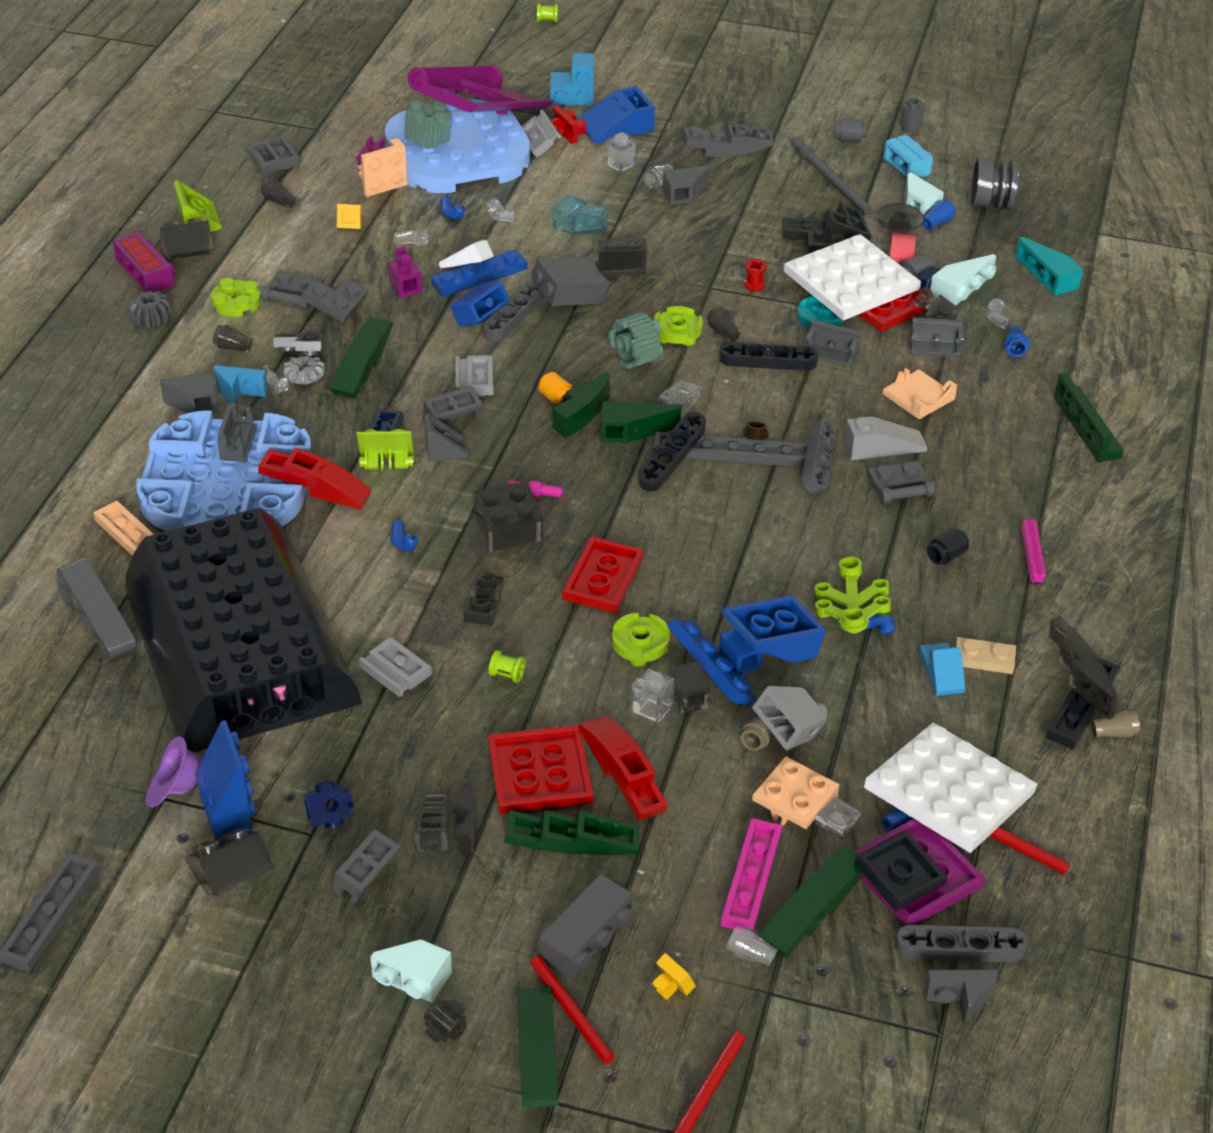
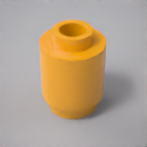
M556 372L545 374L540 379L538 387L539 392L556 406L566 401V392L574 389L569 382Z

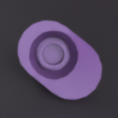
M180 736L174 738L165 749L160 766L147 790L145 801L148 807H156L168 794L182 795L191 790L196 784L195 773L202 761V757L187 749L184 738Z

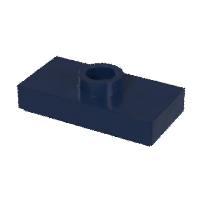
M378 410L369 429L379 432L400 429L404 421L403 412Z

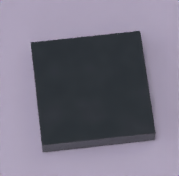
M907 831L858 855L854 862L895 912L944 886L948 880L945 874Z

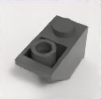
M708 166L663 171V192L669 204L676 205L693 202L707 188Z
M212 373L160 379L162 397L165 404L185 413L197 411L218 412Z

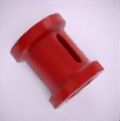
M760 259L747 261L745 265L747 278L744 281V286L748 290L761 291L765 286L764 272L767 270V264Z

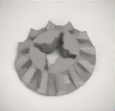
M299 355L298 358L290 357V361L284 363L283 371L285 378L290 382L309 384L319 380L324 375L325 368L324 363L320 361L319 357L312 358V356Z

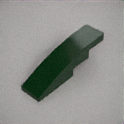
M368 317L350 344L330 387L332 394L356 399L362 382H367L373 365L377 366L393 326L392 321Z
M510 810L506 818L504 843L568 854L630 855L637 854L639 851L640 825L581 810L578 811L575 818L544 810L541 818Z
M846 844L838 849L780 908L759 934L761 939L788 958L806 934L810 936L828 912L830 914L835 912L863 876V873L854 863L856 857L860 854Z
M551 987L517 988L522 1107L558 1106Z

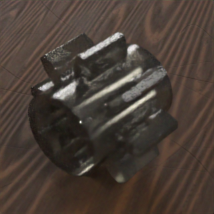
M447 999L444 1001L436 1000L428 1007L424 1014V1020L426 1021L424 1025L428 1027L425 1033L436 1043L440 1040L443 1042H454L466 1029V1017L463 1015L466 1009L455 999L450 1002Z

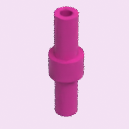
M509 480L508 491L529 493L531 497L540 498L541 495L562 498L563 487L543 485L541 481L531 480L528 483Z

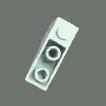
M992 254L944 266L932 276L930 294L937 298V300L955 307L962 300L964 301L974 290H978L986 280L994 276L996 272V255Z

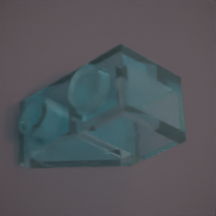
M568 195L553 208V228L571 235L604 232L607 230L608 210Z

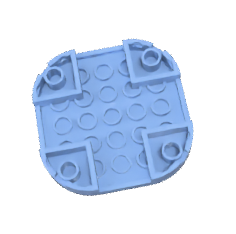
M468 99L476 103L489 102L482 99ZM446 104V109L448 108V111L451 113L450 139L447 142H440L435 149H423V147H420L419 142L405 139L406 110L393 116L385 127L386 148L390 147V140L397 138L405 145L407 184L415 189L419 185V187L427 189V192L452 193L456 192L455 184L495 177L498 183L501 184L518 178L522 175V169L524 167L528 168L530 165V141L510 110L507 111V114H498L496 111L465 112Z
M197 411L178 416L179 420L174 421L170 426L167 423L160 426L150 438V453L142 479L137 478L136 488L142 514L152 525L164 531L256 508L269 513L284 526L297 516L303 506L307 487L258 474V465L269 449L291 454L293 449L297 448L312 453L310 437L304 428L299 429L295 426V420L279 414L265 413L263 421L254 420V424H257V429L247 462L219 459L218 434L223 419H213L212 411Z

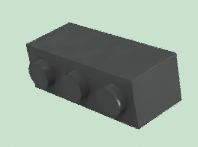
M600 874L538 938L539 955L548 965L571 979L579 969L584 970L589 965L592 956L600 947L605 948L609 944L613 933L620 926L623 927L630 921L633 915V894Z

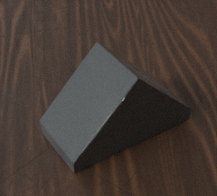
M427 413L424 416L429 462L464 459L470 455L466 437L431 414Z

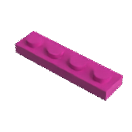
M751 818L722 914L721 927L751 934L754 933L783 825Z

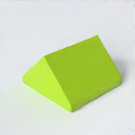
M176 179L174 187L177 207L186 236L220 230L222 225L214 202Z

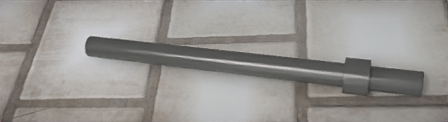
M794 138L791 141V145L799 151V155L805 161H809L864 214H869L872 211V207L820 160L809 145H804L798 138Z

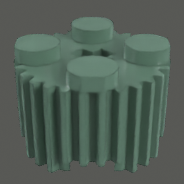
M420 100L411 101L409 108L406 110L405 139L419 142L420 147H423V149H435L440 142L449 141L451 113L448 111V108L446 109V103L439 100L431 103H423Z
M644 312L616 319L615 323H613V330L608 332L609 345L612 349H617V354L621 358L618 361L623 368L636 367L654 361L663 355V348L660 345V336L658 335L661 331L660 324L657 319L651 320Z

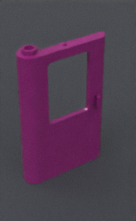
M498 66L420 67L411 69L408 74V84L413 90L465 112L496 111L498 114H507L508 110L547 108L554 101L551 99L534 100L501 86L503 73ZM452 92H466L489 102L476 103Z

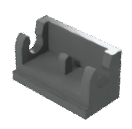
M913 317L910 333L911 354L961 357V341L964 340L963 320Z
M813 320L806 337L808 341L806 347L815 349L818 352L819 360L852 367L859 353L862 332Z
M473 386L424 400L423 420L427 413L441 422L474 412L473 417L477 418L481 415L483 404Z
M228 403L218 434L219 459L247 462L257 429V424H254L253 411L250 407H247V416H240L237 413L236 403Z
M374 829L335 872L332 892L340 896L344 890H347L351 894L350 902L352 904L356 903L360 899L361 894L386 865L393 861L401 846Z

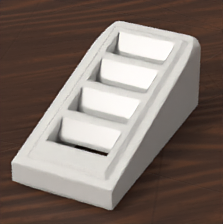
M481 240L440 261L439 266L440 268H448L477 263L490 259L494 255L487 240Z

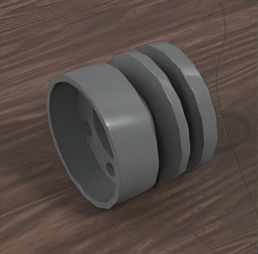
M977 158L972 178V206L988 208L991 198L994 197L996 208H1001L1004 200L1005 208L1012 209L1019 190L1018 161L1010 160L1007 169L1006 160H1001L998 170H995L993 159Z

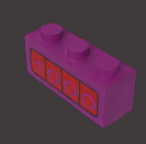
M139 231L113 240L116 261L145 293L149 290L151 292L163 291L175 286L173 278L175 276L174 266L171 262H167L161 251L156 250L151 241L146 239Z

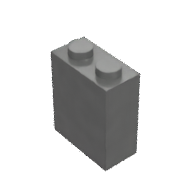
M589 257L537 259L535 268L532 270V281L551 306L604 303L609 282Z

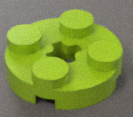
M223 278L219 281L220 285L216 286L210 295L212 307L216 308L217 313L227 317L243 316V311L249 309L252 313L261 303L258 284L252 280L244 281Z
M685 306L667 307L666 312L661 314L658 311L654 319L658 320L661 331L658 333L660 336L659 341L661 343L669 342L686 346L694 345L703 330L701 315L699 317L694 314L695 310Z
M631 613L615 622L611 643L619 656L629 660L634 666H643L646 662L654 661L669 651L670 631L666 622L656 615L649 614V618L639 617V613ZM636 636L646 637V639H637Z

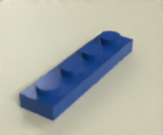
M515 249L482 262L466 264L432 276L431 285L444 297L478 286L480 283H487L527 270V261Z
M673 618L667 627L729 700L734 703L750 706L757 698L749 689L750 684L732 670L733 664L720 656L716 651L717 646L700 633L701 627L690 619L684 621Z

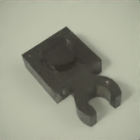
M923 287L919 292L920 295L913 301L916 306L926 308L928 311L925 315L932 319L952 320L959 310L957 306L941 294L935 298L932 291L927 287Z

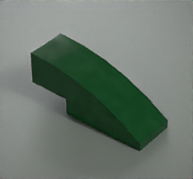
M606 372L566 392V401L553 407V429L564 438H567L586 426L600 412L603 401H607L610 395V374Z

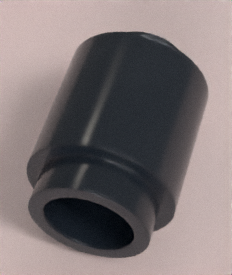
M951 528L930 542V545L927 547V554L933 563L937 565L947 564L968 551L969 539L962 530Z

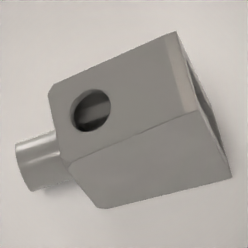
M767 686L752 707L785 750L812 740L827 721L825 705L820 702L816 703L808 692L801 687Z

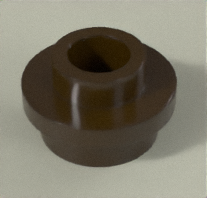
M759 421L747 422L746 427L743 429V435L747 439H766L769 437L767 424Z

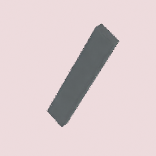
M655 432L653 453L670 433ZM703 435L685 458L804 467L808 443ZM677 439L672 442L676 446H684L685 444H687L686 441L682 439Z

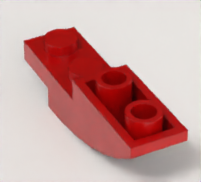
M294 448L291 454L269 449L258 465V474L310 488L311 497L361 510L371 494V489L350 472L320 456L301 449Z
M606 715L579 724L578 728L605 776H613L637 820L640 821L665 812L668 804L653 780L656 772L631 736Z

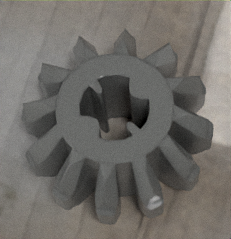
M149 290L146 293L140 291V295H133L132 300L128 302L130 319L139 328L148 327L149 330L152 327L160 328V324H167L168 319L171 317L170 302L167 295L161 294L160 291L151 292Z

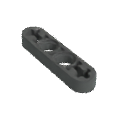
M533 281L526 282L509 298V302L485 321L483 327L486 340L499 342L505 339L544 300L543 294Z
M823 417L811 425L802 473L803 485L811 495L827 489L836 430L831 420L827 417Z
M906 925L900 928L897 933L895 948L900 956L911 960L1018 962L1026 954L1028 938L1023 931L1008 927ZM947 938L951 940L954 946L942 948L936 943V940ZM907 939H912L916 945H910ZM925 939H930L929 946H926L927 940ZM980 939L987 944V947L985 949H976L972 947L969 941ZM994 941H997L996 947H998V948H993V947H994ZM1007 942H1013L1014 947L1017 948H1011L1010 943Z

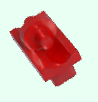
M558 105L553 106L552 111L555 116L554 119L550 120L571 144L577 143V136L586 133V122L583 119L576 120L575 112L571 108L563 110Z

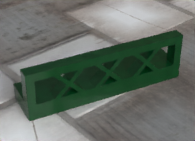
M1060 373L1054 399L1096 461L1103 462L1122 458L1123 448L1079 386H1075L1067 373Z

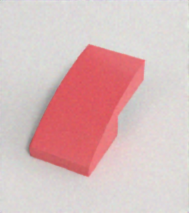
M892 233L890 258L897 263L913 258L916 235Z

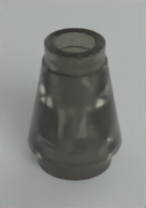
M268 179L262 185L261 193L266 200L288 209L295 204L296 198L279 180Z
M716 307L709 312L707 320L710 328L729 343L739 338L740 332L727 309Z
M227 324L224 326L218 325L213 335V343L222 349L248 353L253 342L252 338Z

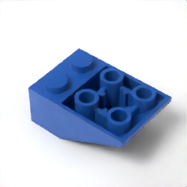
M637 86L616 90L576 120L583 119L586 122V134L593 143H603L607 140L622 139L626 136L653 131L655 107Z
M226 720L221 721L195 773L199 795L215 840L253 829L251 816L256 815L251 796L247 797V795L253 794L248 775L244 776V774L249 773L247 760L244 754L240 755L237 752L241 750L236 731L230 733Z

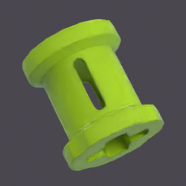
M537 4V22L550 20L558 23V4L554 6Z
M496 650L491 657L489 674L494 677L496 675L508 677L513 682L519 683L524 675L526 658H513L503 655L501 651Z

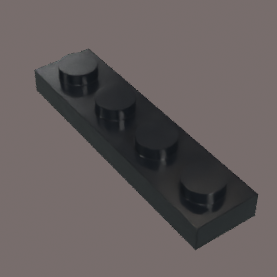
M1092 655L1048 727L1045 738L1074 750L1116 679L1120 666Z

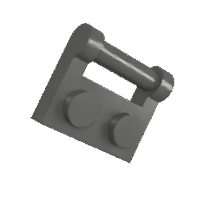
M283 135L250 143L246 147L247 154L254 158L259 165L260 172L265 177L273 175L274 171L290 169L293 166L300 165V157ZM261 152H266L271 160L266 161Z
M278 271L268 286L262 288L261 299L265 301H282L299 305L303 309H309L312 305L301 299L304 290L314 279L323 284L324 280L288 271Z
M919 460L868 468L867 477L881 504H888L896 499L921 495L932 497L935 495V485L932 480L929 481Z

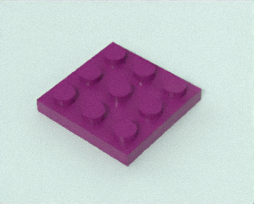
M916 819L908 821L855 850L862 854L907 831L948 878L944 886L895 912L863 874L861 877L863 882L904 926L917 925L981 889L984 887L986 880L948 839Z

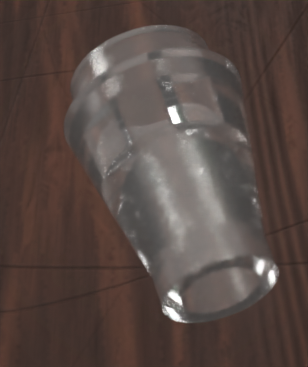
M670 164L648 167L643 174L645 185L654 189L661 187L663 184V171L674 170Z
M738 925L735 926L725 947V950L732 952L731 956L764 964L770 967L778 950L746 925L744 928Z

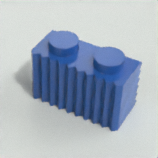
M500 281L480 283L476 288L467 292L464 297L454 301L450 308L460 327L478 325L509 302V297Z

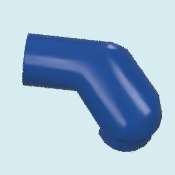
M443 197L440 200L441 211L444 216L454 220L463 218V214L466 211L463 205L461 208L459 204H455L452 207V200L449 197Z
M400 520L392 522L391 543L404 552L415 550L419 542L418 537L414 535L411 538V533L405 534L404 522Z
M875 614L869 618V625L866 629L880 626V632L883 635L894 633L896 631L895 619L891 615Z
M893 806V813L884 816L881 823L883 828L890 832L913 818Z

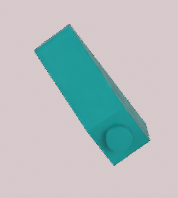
M1025 237L1018 239L1015 258L1053 295L1056 296L1079 289L1083 269L1070 256Z

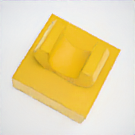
M337 204V228L361 229L362 205Z
M666 953L656 962L662 974L652 984L657 988L656 991L666 1000L674 994L677 988L687 996L696 987L689 973Z

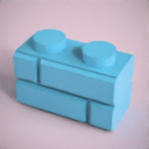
M908 135L899 136L897 139L892 138L885 142L883 158L904 177L907 178L910 172L921 178L930 175L933 157L918 142L912 140Z

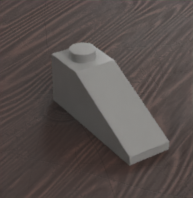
M873 416L847 419L844 446L851 460L927 452L928 447L919 430Z

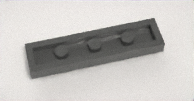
M68 853L0 950L1 963L28 972L33 969L100 871L97 861Z

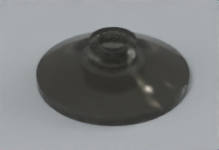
M902 203L888 204L881 207L877 212L878 222L883 227L892 231L909 232L918 229L923 224V214L911 205Z

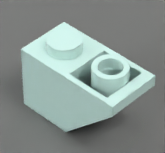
M910 172L907 175L905 189V211L922 221L938 201H943L944 192Z
M421 939L376 951L370 957L372 977L385 986L392 985L405 991L415 999L422 998L431 1003L452 973L451 952Z

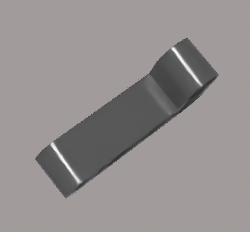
M83 557L57 568V585L64 603L68 607L75 606L104 657L110 661L135 650L137 644L130 628L88 559Z

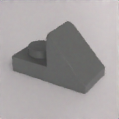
M928 970L924 989L926 1001H938L940 1003L960 1001L963 1021L967 1023L993 996L998 972L997 970Z

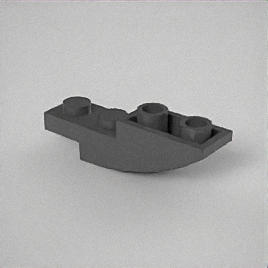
M727 124L725 132L719 129H701L696 126L691 128L683 127L681 133L685 146L701 148L704 157L741 156L763 150L774 143L768 129L764 127H746L742 124Z

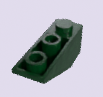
M603 401L601 442L629 443L653 436L655 432L671 431L681 420V405Z

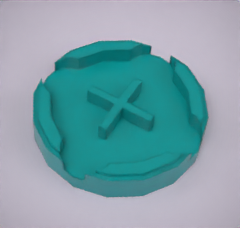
M814 296L802 299L797 307L796 317L799 323L806 328H811L813 320L835 326H841L844 323V320L839 318Z

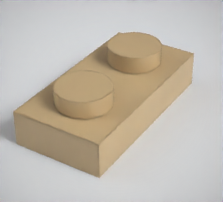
M957 637L956 647L961 649L963 667L1013 674L1016 645Z

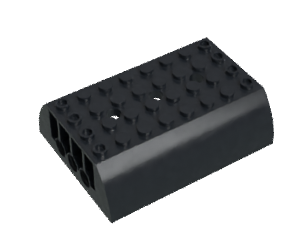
M260 508L247 510L147 536L139 544L128 565L125 583L126 595L177 737L180 736L185 739L188 750L195 753L208 749L221 721L226 720L230 733L236 731L240 740L362 704L355 682L288 534L283 526L269 513ZM232 600H239V601H240L239 603H236V604H230V603H229V602L232 601ZM248 640H256V641H257V642L254 643V644H246V643H245V642L248 641ZM285 685L286 689L283 691L284 700H281L273 688ZM252 699L253 704H249L248 700Z

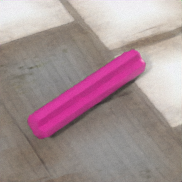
M1024 519L1021 530L1029 577L1033 583H1043L1046 571L1037 522L1034 519Z

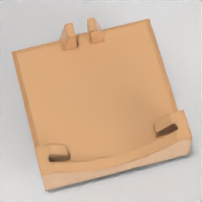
M398 138L390 140V147L361 155L362 165L358 166L360 170L358 174L363 181V191L366 197L407 185L405 145Z
M905 368L904 373L898 372L896 382L885 387L882 394L916 418L921 419L955 400L957 385L949 380L943 386L919 369L910 374V370Z
M785 757L753 794L752 801L771 810L773 822H776L780 816L782 817L781 825L783 827L790 820L807 829L826 805L832 806L838 799L840 784Z

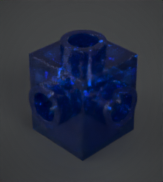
M334 780L315 784L316 790L302 793L309 825L313 827L322 824L325 825V829L344 824V818L351 817L349 809L354 808L351 792L349 789L344 790V786L341 784L335 785ZM332 799L333 805L331 808L326 809L327 801Z

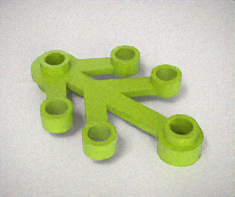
M845 557L839 561V574L846 581V594L832 588L826 582L818 583L814 587L815 598L818 599L815 603L816 615L822 618L832 616L839 620L840 627L849 633L855 634L865 630L869 625V618L876 613L886 614L891 611V600L887 597L889 594V582L887 580H874L871 586L858 594L857 580L862 574V562L856 557ZM877 596L876 598H874L872 604L865 607L864 609L859 608L861 605H863L873 597ZM828 599L847 607V609L842 610L832 605V602Z

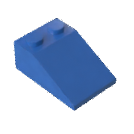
M793 595L722 608L721 614L753 649L792 663L817 658L826 632L824 627Z

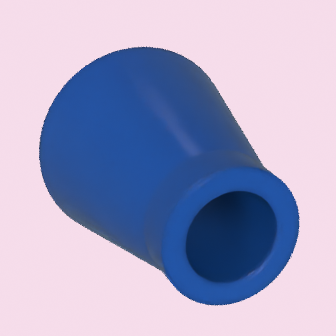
M946 199L938 201L927 216L922 219L923 226L928 230H932L934 227L952 220L956 213L955 206Z
M1015 325L1008 330L1004 348L1009 355L1021 357L1029 350L1030 343L1023 333V329Z

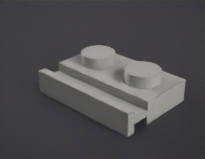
M542 109L539 116H533L522 126L530 141V150L537 158L554 144L553 141L557 137L559 139L562 137Z
M492 355L467 356V359H459V356H455L456 390L473 386L478 396L493 395Z
M389 637L369 651L367 657L359 658V667L398 697L403 696L405 690L413 689L432 675L430 665L392 637Z

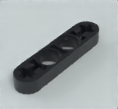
M730 342L721 345L719 360L726 366L807 371L817 366L818 352L811 347ZM776 356H784L786 358H777Z
M697 412L687 413L640 468L639 486L643 490H658L701 439L706 429V419L702 414ZM677 439H682L686 441L687 444H685L684 446H676L672 442ZM667 456L672 459V462L663 464L658 459Z

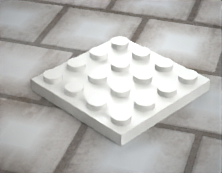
M861 234L784 263V272L842 320L920 289L921 284L920 280Z
M932 723L866 778L864 788L971 853L1035 793L1038 784L1001 763L996 758L977 749L969 742L950 733L945 728Z

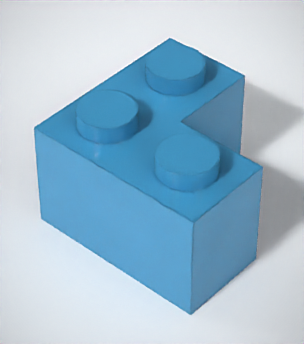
M572 53V72H551L550 99L554 100L552 105H593L594 54Z

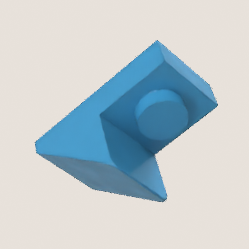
M215 365L214 373L217 389L230 403L237 404L240 394L266 397L268 392L266 370Z
M948 642L921 645L918 654L935 695L965 693L960 647L950 648Z

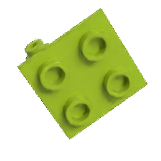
M368 429L364 432H357L360 451L359 467H365V470H379V458H381V470H384V458H389V470H392V458H394L395 469H408V467L414 466L411 431L394 429L392 431L379 432L374 429Z

